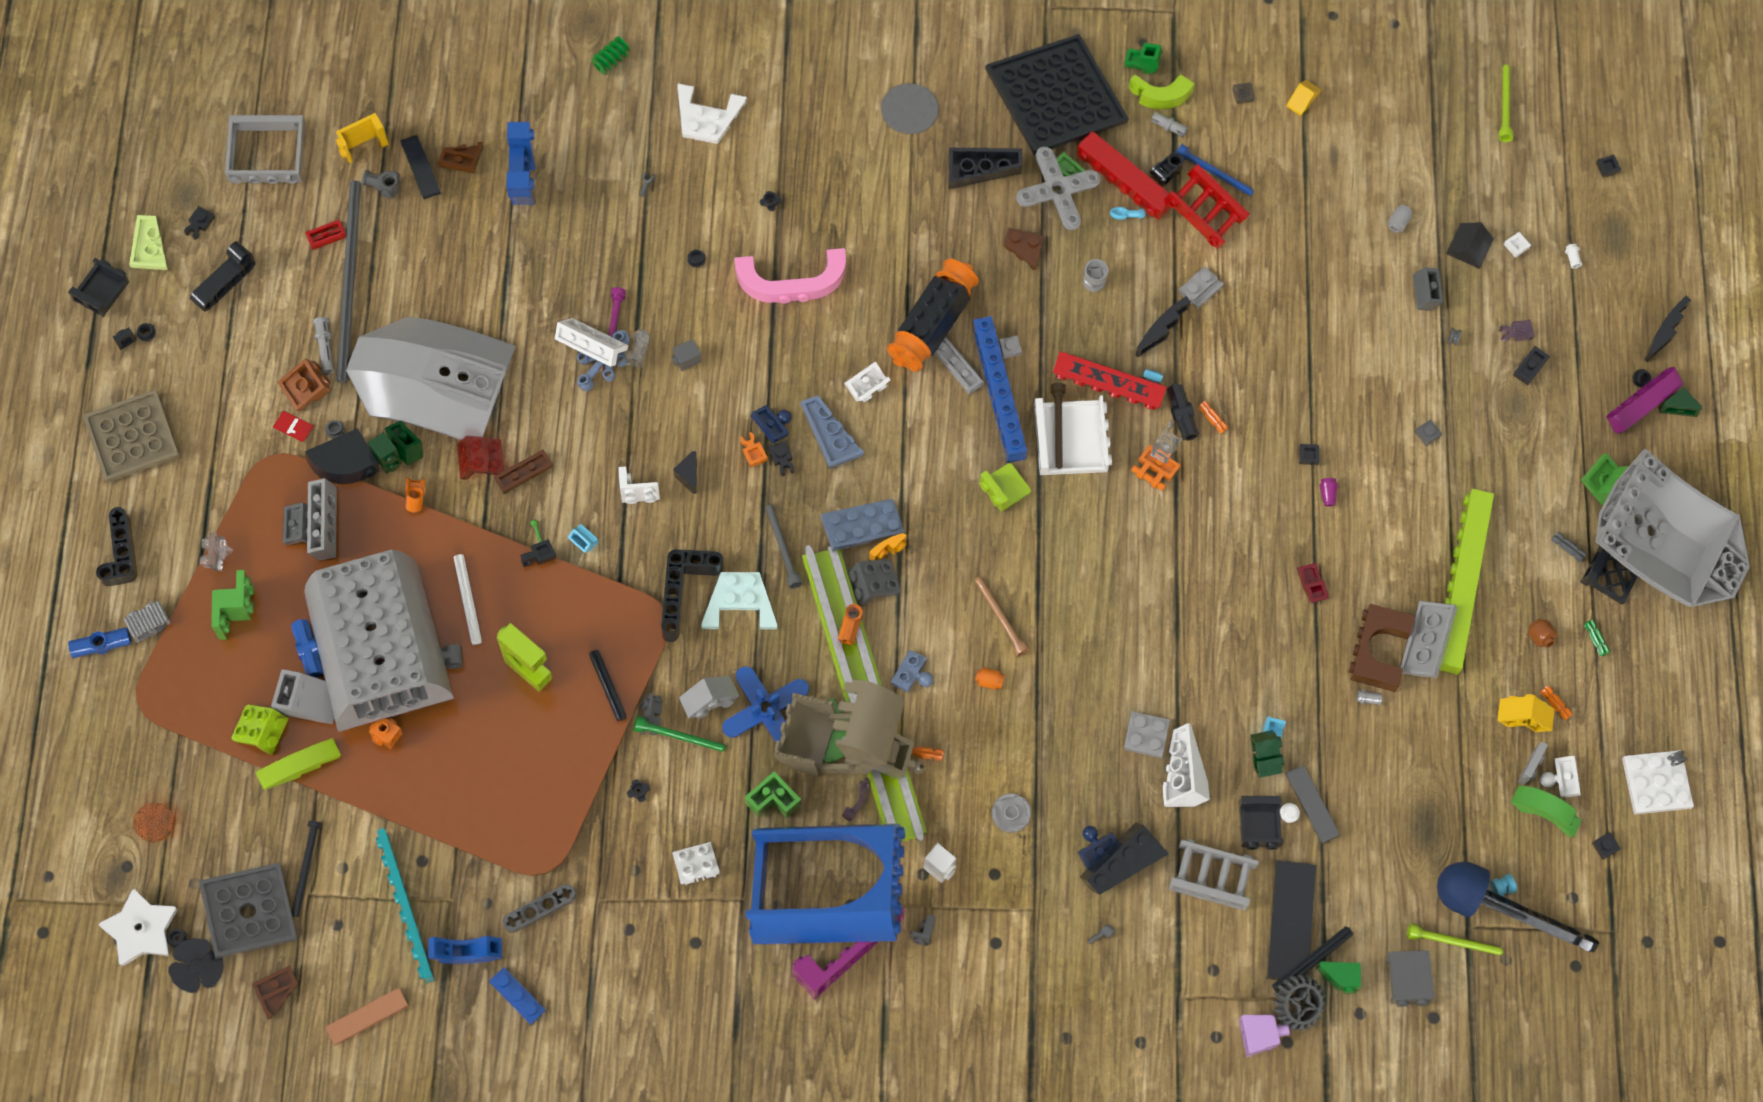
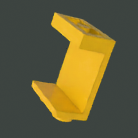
M376 113L336 131L338 139L335 141L339 147L338 150L342 158H346L349 164L353 162L349 149L376 137L382 148L389 145L384 127Z

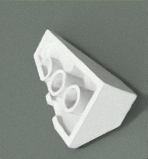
M1187 723L1173 730L1169 750L1171 760L1170 764L1166 766L1168 776L1162 788L1164 806L1195 807L1210 800L1208 780L1192 726L1190 723Z

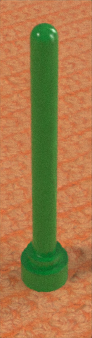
M637 715L633 731L641 733L647 730L721 752L726 749V746L722 743L648 723L645 717Z

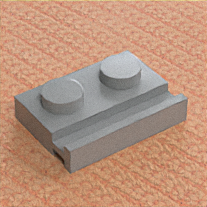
M1204 266L1179 289V293L1183 297L1187 296L1191 301L1190 303H1193L1196 309H1199L1223 287L1224 283L1220 282Z
M1540 742L1534 749L1517 781L1518 783L1525 785L1528 781H1533L1537 774V771H1535L1537 765H1541L1546 756L1544 752L1548 746L1547 744Z

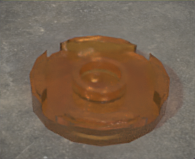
M155 802L141 807L135 814L133 821L134 830L137 835L151 843L166 839L171 834L175 824L174 815L170 809L161 803Z

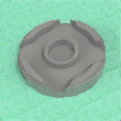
M1014 793L1000 796L994 803L991 811L995 826L1007 833H1017L1023 830L1028 825L1031 817V807L1027 800Z

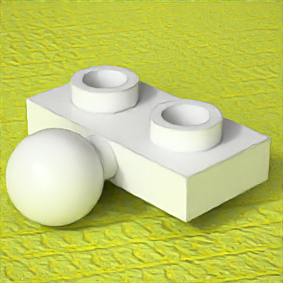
M1575 756L1555 758L1557 774L1554 775L1551 772L1543 773L1540 777V783L1544 787L1549 788L1558 782L1561 798L1580 796L1581 791Z

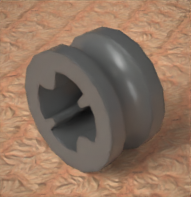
M1451 328L1448 344L1454 343L1455 346L1458 345L1461 336L1460 329L1456 331L1455 328Z
M1683 750L1667 757L1671 761V767L1688 760L1687 757L1683 756Z

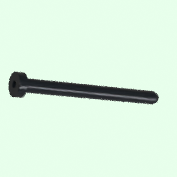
M308 821L307 825L310 830L292 910L294 917L300 915L318 829L322 827V823L317 821Z

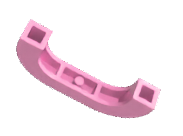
M845 248L827 250V267L825 271L817 277L767 281L756 273L753 256L735 258V272L741 288L752 298L769 303L806 302L827 296L841 284L846 270Z

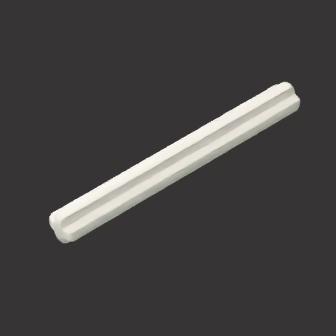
M463 554L455 555L454 563L472 645L481 644L482 639L465 558Z

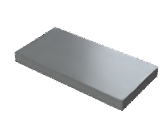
M1419 601L1412 632L1400 666L1403 669L1402 674L1438 678L1457 612L1456 605Z

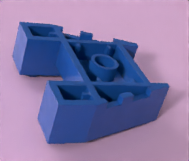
M507 122V140L509 145L508 197L513 205H535L533 193L534 178L530 177L531 170H536L533 140H535L534 129H531L530 122Z

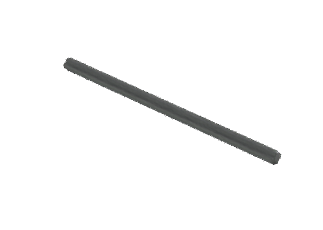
M356 180L351 181L349 190L337 382L346 383L348 380L346 369L349 364L361 188L360 181Z

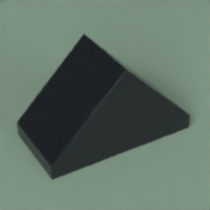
M692 451L673 469L677 480L693 494H697L696 451Z

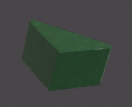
M1683 387L1664 402L1659 413L1697 417L1702 411V406Z

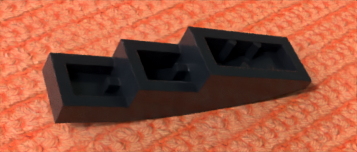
M414 135L400 140L423 200L441 194L418 136Z
M1187 296L1171 306L1146 332L1137 347L1135 354L1137 358L1168 339L1169 329L1176 326L1179 322L1180 314L1189 309L1191 301Z
M1687 296L1672 309L1659 327L1644 359L1646 362L1671 342L1677 334L1674 328L1684 318L1681 312L1691 302V299Z

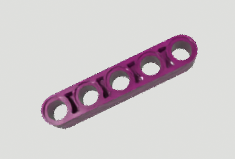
M1675 367L1662 371L1606 416L1616 434L1627 430L1683 386L1684 382Z

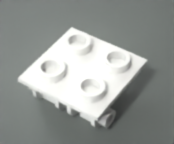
M711 842L672 852L681 884L687 885L695 882L694 879L699 882L698 878L702 877V880H705L704 876L707 879L720 874Z

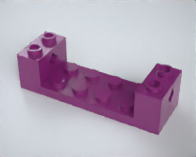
M903 908L901 915H898V921L900 922L904 920L905 910ZM879 941L855 942L856 944L851 948L846 947L840 953L841 957L836 962L832 960L824 968L825 972L808 954L804 958L800 956L793 963V977L815 1000Z

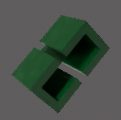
M384 432L368 442L378 464L386 474L390 471H395L402 464L397 448Z
M1273 730L1251 734L1252 751L1256 752L1252 754L1253 765L1259 778L1281 774L1284 758L1280 754V748H1282L1280 736H1277Z

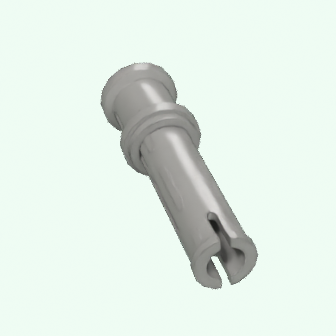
M318 317L312 323L316 330L315 340L319 344L322 373L331 374L334 372L330 347L332 335L328 327L330 321L327 317Z

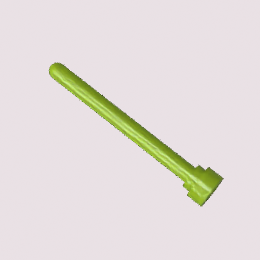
M1507 64L1503 66L1502 127L1499 130V140L1502 142L1513 140V130L1510 127V66Z
M1410 923L1408 926L1407 939L1425 938L1491 954H1503L1501 947L1422 930V927Z

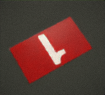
M282 411L272 428L304 442L314 425Z

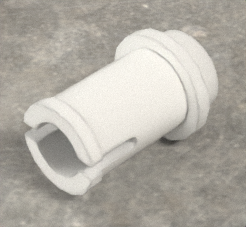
M1570 244L1566 246L1565 250L1572 269L1582 266L1579 255L1580 248L1577 247V244Z

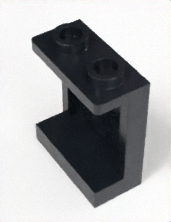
M94 258V267L76 289L72 286L68 293L73 301L104 317L129 281L122 269H115L103 259L100 261Z
M1241 796L1239 800L1241 847H1247L1248 850H1256L1259 847H1266L1267 850H1276L1282 846L1283 838H1281L1280 822L1281 796Z

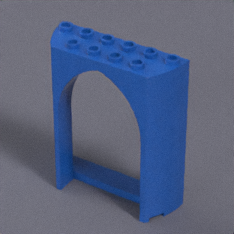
M895 823L770 827L752 830V836L756 842L752 904L751 910H746V919L750 921L749 934L753 944L897 941V934L901 932L898 915L902 913L899 895H902L903 892L900 877L903 876L901 858H904V846L902 845V839H905L904 827ZM849 841L869 849L880 859L884 866L883 873L877 883L865 895L849 904L834 908L764 910L769 842Z

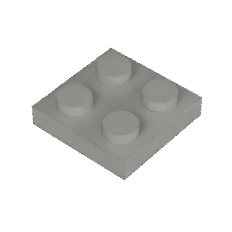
M1132 711L1123 750L1162 759L1170 720Z

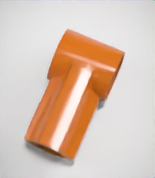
M850 604L845 610V616L838 636V641L844 644L854 645L863 613L859 605ZM852 611H855L859 614V616L857 618H851L848 614Z

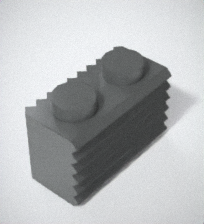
M1424 267L1413 274L1418 310L1431 311L1444 302L1443 294L1441 293L1442 287L1440 286V270L1438 268Z

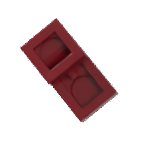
M1317 563L1298 567V575L1310 604L1329 599L1325 582L1321 580Z

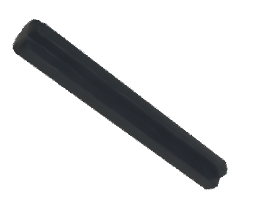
M599 650L591 651L589 653L590 659L617 721H622L626 719V714Z

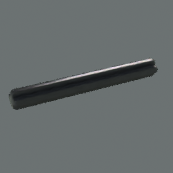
M1346 926L1273 983L1272 988L1274 991L1279 993L1280 990L1277 986H1284L1283 980L1289 981V976L1296 977L1297 975L1303 976L1350 939L1353 936L1352 930Z

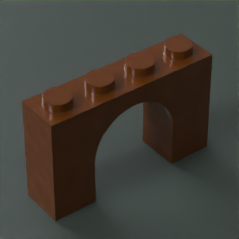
M1370 604L1367 610L1364 609L1361 620L1364 621L1363 627L1360 626L1357 633V638H1360L1359 644H1355L1353 650L1355 661H1351L1348 673H1351L1350 680L1396 692L1403 669L1376 660L1370 652L1369 640L1378 634H1388L1408 640L1412 632L1415 616Z

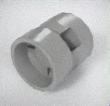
M1093 259L1086 264L1082 283L1087 290L1098 292L1105 287L1108 266L1104 261Z

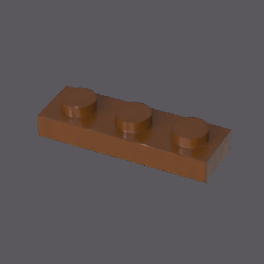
M543 449L494 476V480L502 493L506 494L553 468V463Z

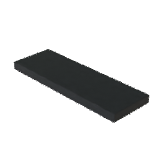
M1276 860L1267 979H1280L1310 955L1316 865ZM1309 971L1306 974H1304L1303 977L1308 976Z

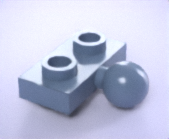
M909 650L893 677L891 685L908 693L916 679L923 687L931 686L934 682L933 675L930 672L921 673L927 658Z

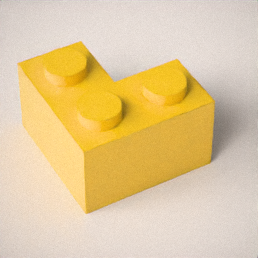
M1526 694L1524 697L1508 696V698L1500 699L1497 721L1506 727L1526 726L1535 733L1552 731L1555 709L1533 694Z

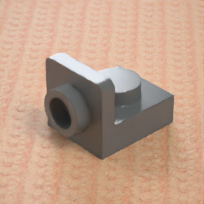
M927 915V919L922 920L920 931L923 934L911 931L910 939L915 944L924 945L925 943H930L936 916Z

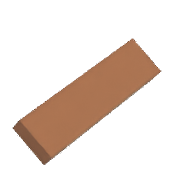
M397 988L325 1028L334 1046L409 1006L400 988Z

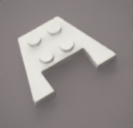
M678 84L683 137L718 144L729 129L731 122L738 116L742 106L746 104L747 97L731 94L727 110L691 103L694 93L693 86Z

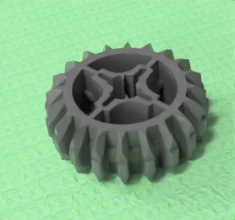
M1297 975L1296 977L1289 976V981L1283 980L1284 986H1277L1280 990L1279 993H1273L1277 997V1000L1272 1001L1273 1004L1277 1005L1273 1010L1275 1013H1278L1277 1019L1282 1020L1281 1023L1294 1030L1296 1028L1299 1031L1303 1030V1028L1310 1029V1024L1314 1026L1316 1025V1019H1322L1320 1013L1326 1012L1322 1008V1005L1327 1004L1326 1001L1322 1000L1326 995L1321 992L1322 986L1317 985L1318 982L1314 979L1311 980V977H1303L1302 975ZM1294 1001H1301L1305 1003V1005H1299V1003H1296Z

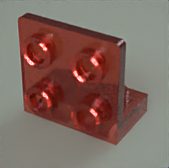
M466 435L457 444L460 479L467 480L474 473L497 475L504 471L500 439Z

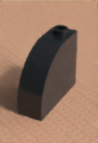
M358 428L305 451L306 459L311 469L319 477L325 478L332 483H355L371 478L379 473L378 461Z

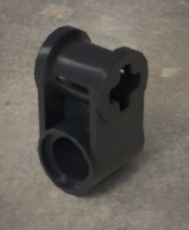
M1178 152L1171 153L1161 162L1154 165L1149 174L1151 176L1154 175L1160 181L1159 184L1161 186H1165L1182 171L1184 162L1182 154Z

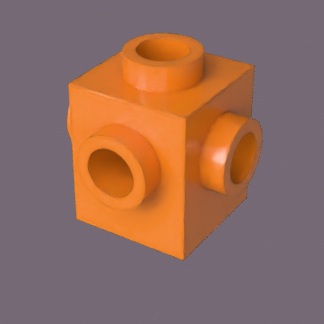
M390 717L372 722L369 728L371 740L377 745L381 746L383 744L389 749L393 748L403 734L401 728L397 726V722Z

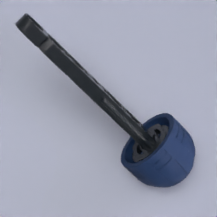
M1464 861L1450 864L1441 872L1438 878L1437 892L1442 903L1448 909L1467 918L1473 916L1480 904H1483L1568 943L1577 945L1586 951L1594 953L1599 945V941L1596 938L1582 931H1578L1573 927L1487 890L1490 881V871L1474 863Z

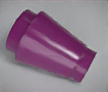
M1336 478L1321 479L1319 486L1324 506H1335L1338 489Z

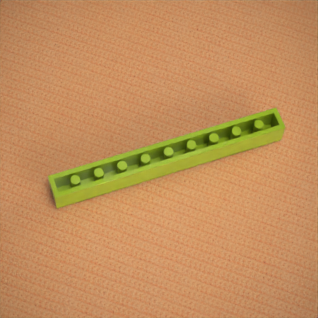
M1471 489L1469 494H1465L1463 505L1466 507L1465 512L1462 511L1460 517L1462 529L1459 528L1457 533L1459 545L1455 546L1453 557H1456V561L1451 566L1450 574L1453 577L1452 581L1449 580L1447 592L1450 593L1449 598H1446L1444 603L1456 605L1457 612L1441 664V671L1459 674L1463 668L1494 493Z

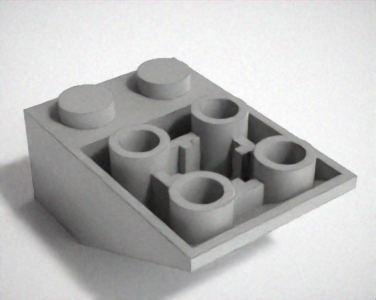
M281 670L271 705L272 709H275L282 715L333 725L335 718L326 681L299 672Z

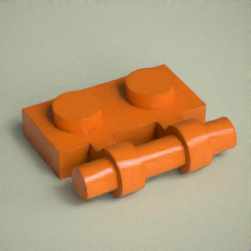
M1149 444L1138 462L1143 464L1142 468L1134 465L1131 471L1137 474L1136 477L1139 479L1143 478L1149 482L1151 487L1163 491L1167 485L1161 482V480L1164 478L1170 482L1181 465ZM1148 469L1157 473V476L1154 477L1147 473Z

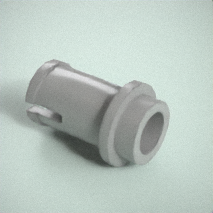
M1365 689L1358 690L1356 701L1360 702V704L1381 705L1382 693L1367 692Z

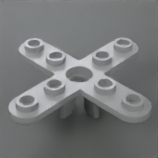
M1041 147L1036 152V159L1045 183L1019 190L1016 194V201L1020 206L1029 207L1053 200L1063 226L1068 230H1076L1081 224V219L1071 194L1097 187L1100 183V176L1094 170H1087L1063 177L1054 152L1048 147ZM1056 185L1061 187L1058 194L1053 192Z

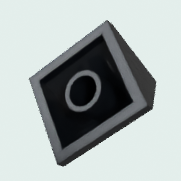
M1481 222L1460 223L1446 254L1480 269L1494 238Z

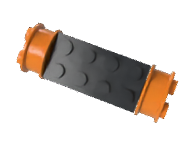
M948 258L943 262V269L938 271L896 332L894 342L887 346V352L893 358L895 365L918 372L923 368L922 363L924 359L935 354L970 301V290L979 283V279L970 264L962 263L953 258Z

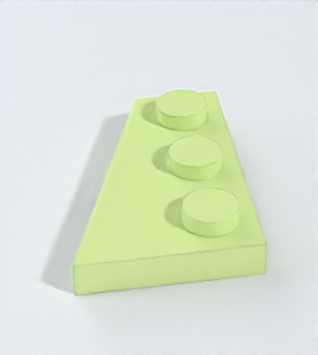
M137 215L129 263L131 268L168 270L156 216Z

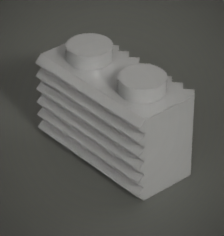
M160 601L150 602L142 610L132 611L124 618L136 643L164 630L166 625L171 624Z

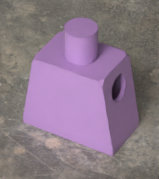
M1241 1015L1239 1018L1246 1057L1278 1047L1280 1044L1279 1037L1289 1035V1027L1283 1024L1276 1025L1274 1015Z

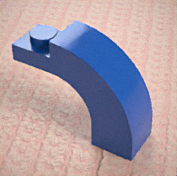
M491 936L471 940L428 938L429 959L439 960V963L471 964L502 958V938Z

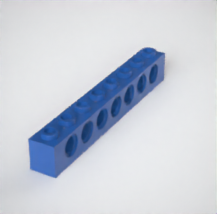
M992 316L974 319L972 330L1006 461L1011 463L1025 460L1027 448Z

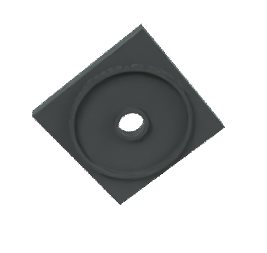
M280 863L199 881L215 959L297 940ZM245 906H252L256 913L251 918H244L240 914L241 909Z

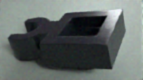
M198 206L188 220L191 225L184 229L185 235L188 236L190 232H194L192 237L194 240H197L200 235L199 231H206L215 219V215Z
M784 441L769 446L768 450L774 466L780 464V475L784 476L785 468H789L791 473H794L793 464L788 462L792 460V455L787 442Z

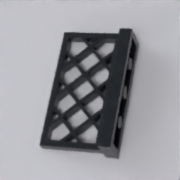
M1599 545L1580 582L1585 586L1591 585L1622 605L1625 603L1638 576L1629 570L1631 579L1630 581H1624L1622 571L1629 569H1620L1618 560L1613 556L1610 557V554ZM1613 560L1616 570L1608 571L1607 561ZM1617 573L1620 583L1612 584L1609 574ZM1605 575L1607 586L1597 583L1599 576ZM1613 587H1622V597L1615 594Z

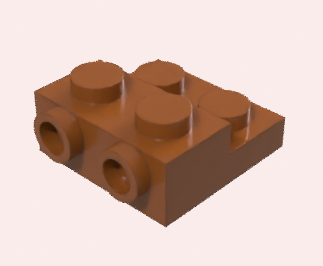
M306 358L277 382L296 411L299 412L312 401L318 402L331 391L329 384H331L330 380L319 372L321 370L320 365L316 361H310Z

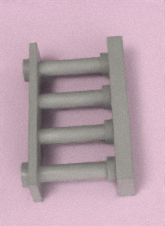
M1191 839L1181 840L1178 849L1184 850L1179 874L1176 878L1172 877L1168 890L1246 911L1250 899L1246 898L1244 893L1250 868L1255 870L1259 861L1254 860L1255 858L1249 855H1243L1242 857L1196 844L1197 842ZM1192 853L1204 856L1198 881L1195 883L1188 882L1186 879ZM1211 858L1223 861L1218 884L1214 889L1207 887L1205 884ZM1231 863L1242 866L1237 892L1234 894L1228 893L1225 890Z

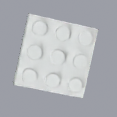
M1678 751L1630 755L1622 758L1634 815L1685 810L1694 807L1685 764L1682 763L1671 767V761L1667 759L1668 756Z

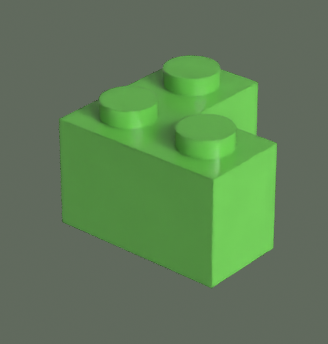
M774 771L745 796V804L757 817H760L774 805L787 819L801 806V799Z

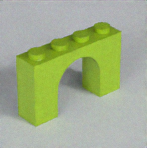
M510 623L507 627H502L497 634L504 662L539 692L552 679L551 672L542 665L547 660L546 653Z

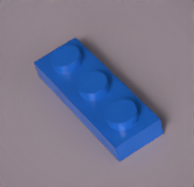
M504 967L489 980V983L530 1025L546 1012Z

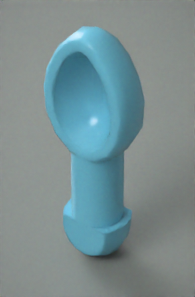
M1115 207L1110 210L1109 214L1115 219L1123 220L1127 217H1139L1141 219L1145 217L1146 213L1143 209L1127 210L1124 207Z

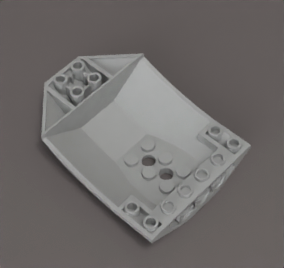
M405 317L360 336L346 372L369 416L394 421L401 420L403 423L426 428L480 446L516 346L446 323ZM442 367H447L450 370V374L442 376L439 370ZM464 373L468 376V380L460 381L458 375Z
M1643 449L1618 478L1599 512L1596 543L1642 580L1670 598L1689 607L1734 598L1750 567L1740 514H1735L1693 488L1647 449ZM1635 515H1636L1637 518H1638V523H1637V524L1635 523V519H1634V516H1635ZM1649 525L1653 528L1652 536L1648 534L1647 527Z

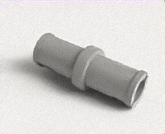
M1158 112L1154 113L1151 120L1152 123L1164 127L1166 131H1172L1181 137H1184L1188 130L1187 126L1176 122L1174 118H1168Z

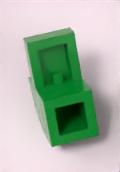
M1144 43L1142 50L1128 48L1124 66L1126 68L1141 69L1143 74L1156 72L1163 53L1162 46Z

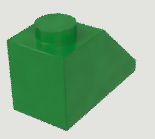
M1319 962L1317 965V971L1337 991H1343L1344 994H1354L1361 988V963Z

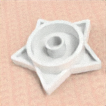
M133 889L122 912L99 923V926L117 941L119 964L124 966L144 954L169 956L166 931L177 912V908L175 906L150 905Z

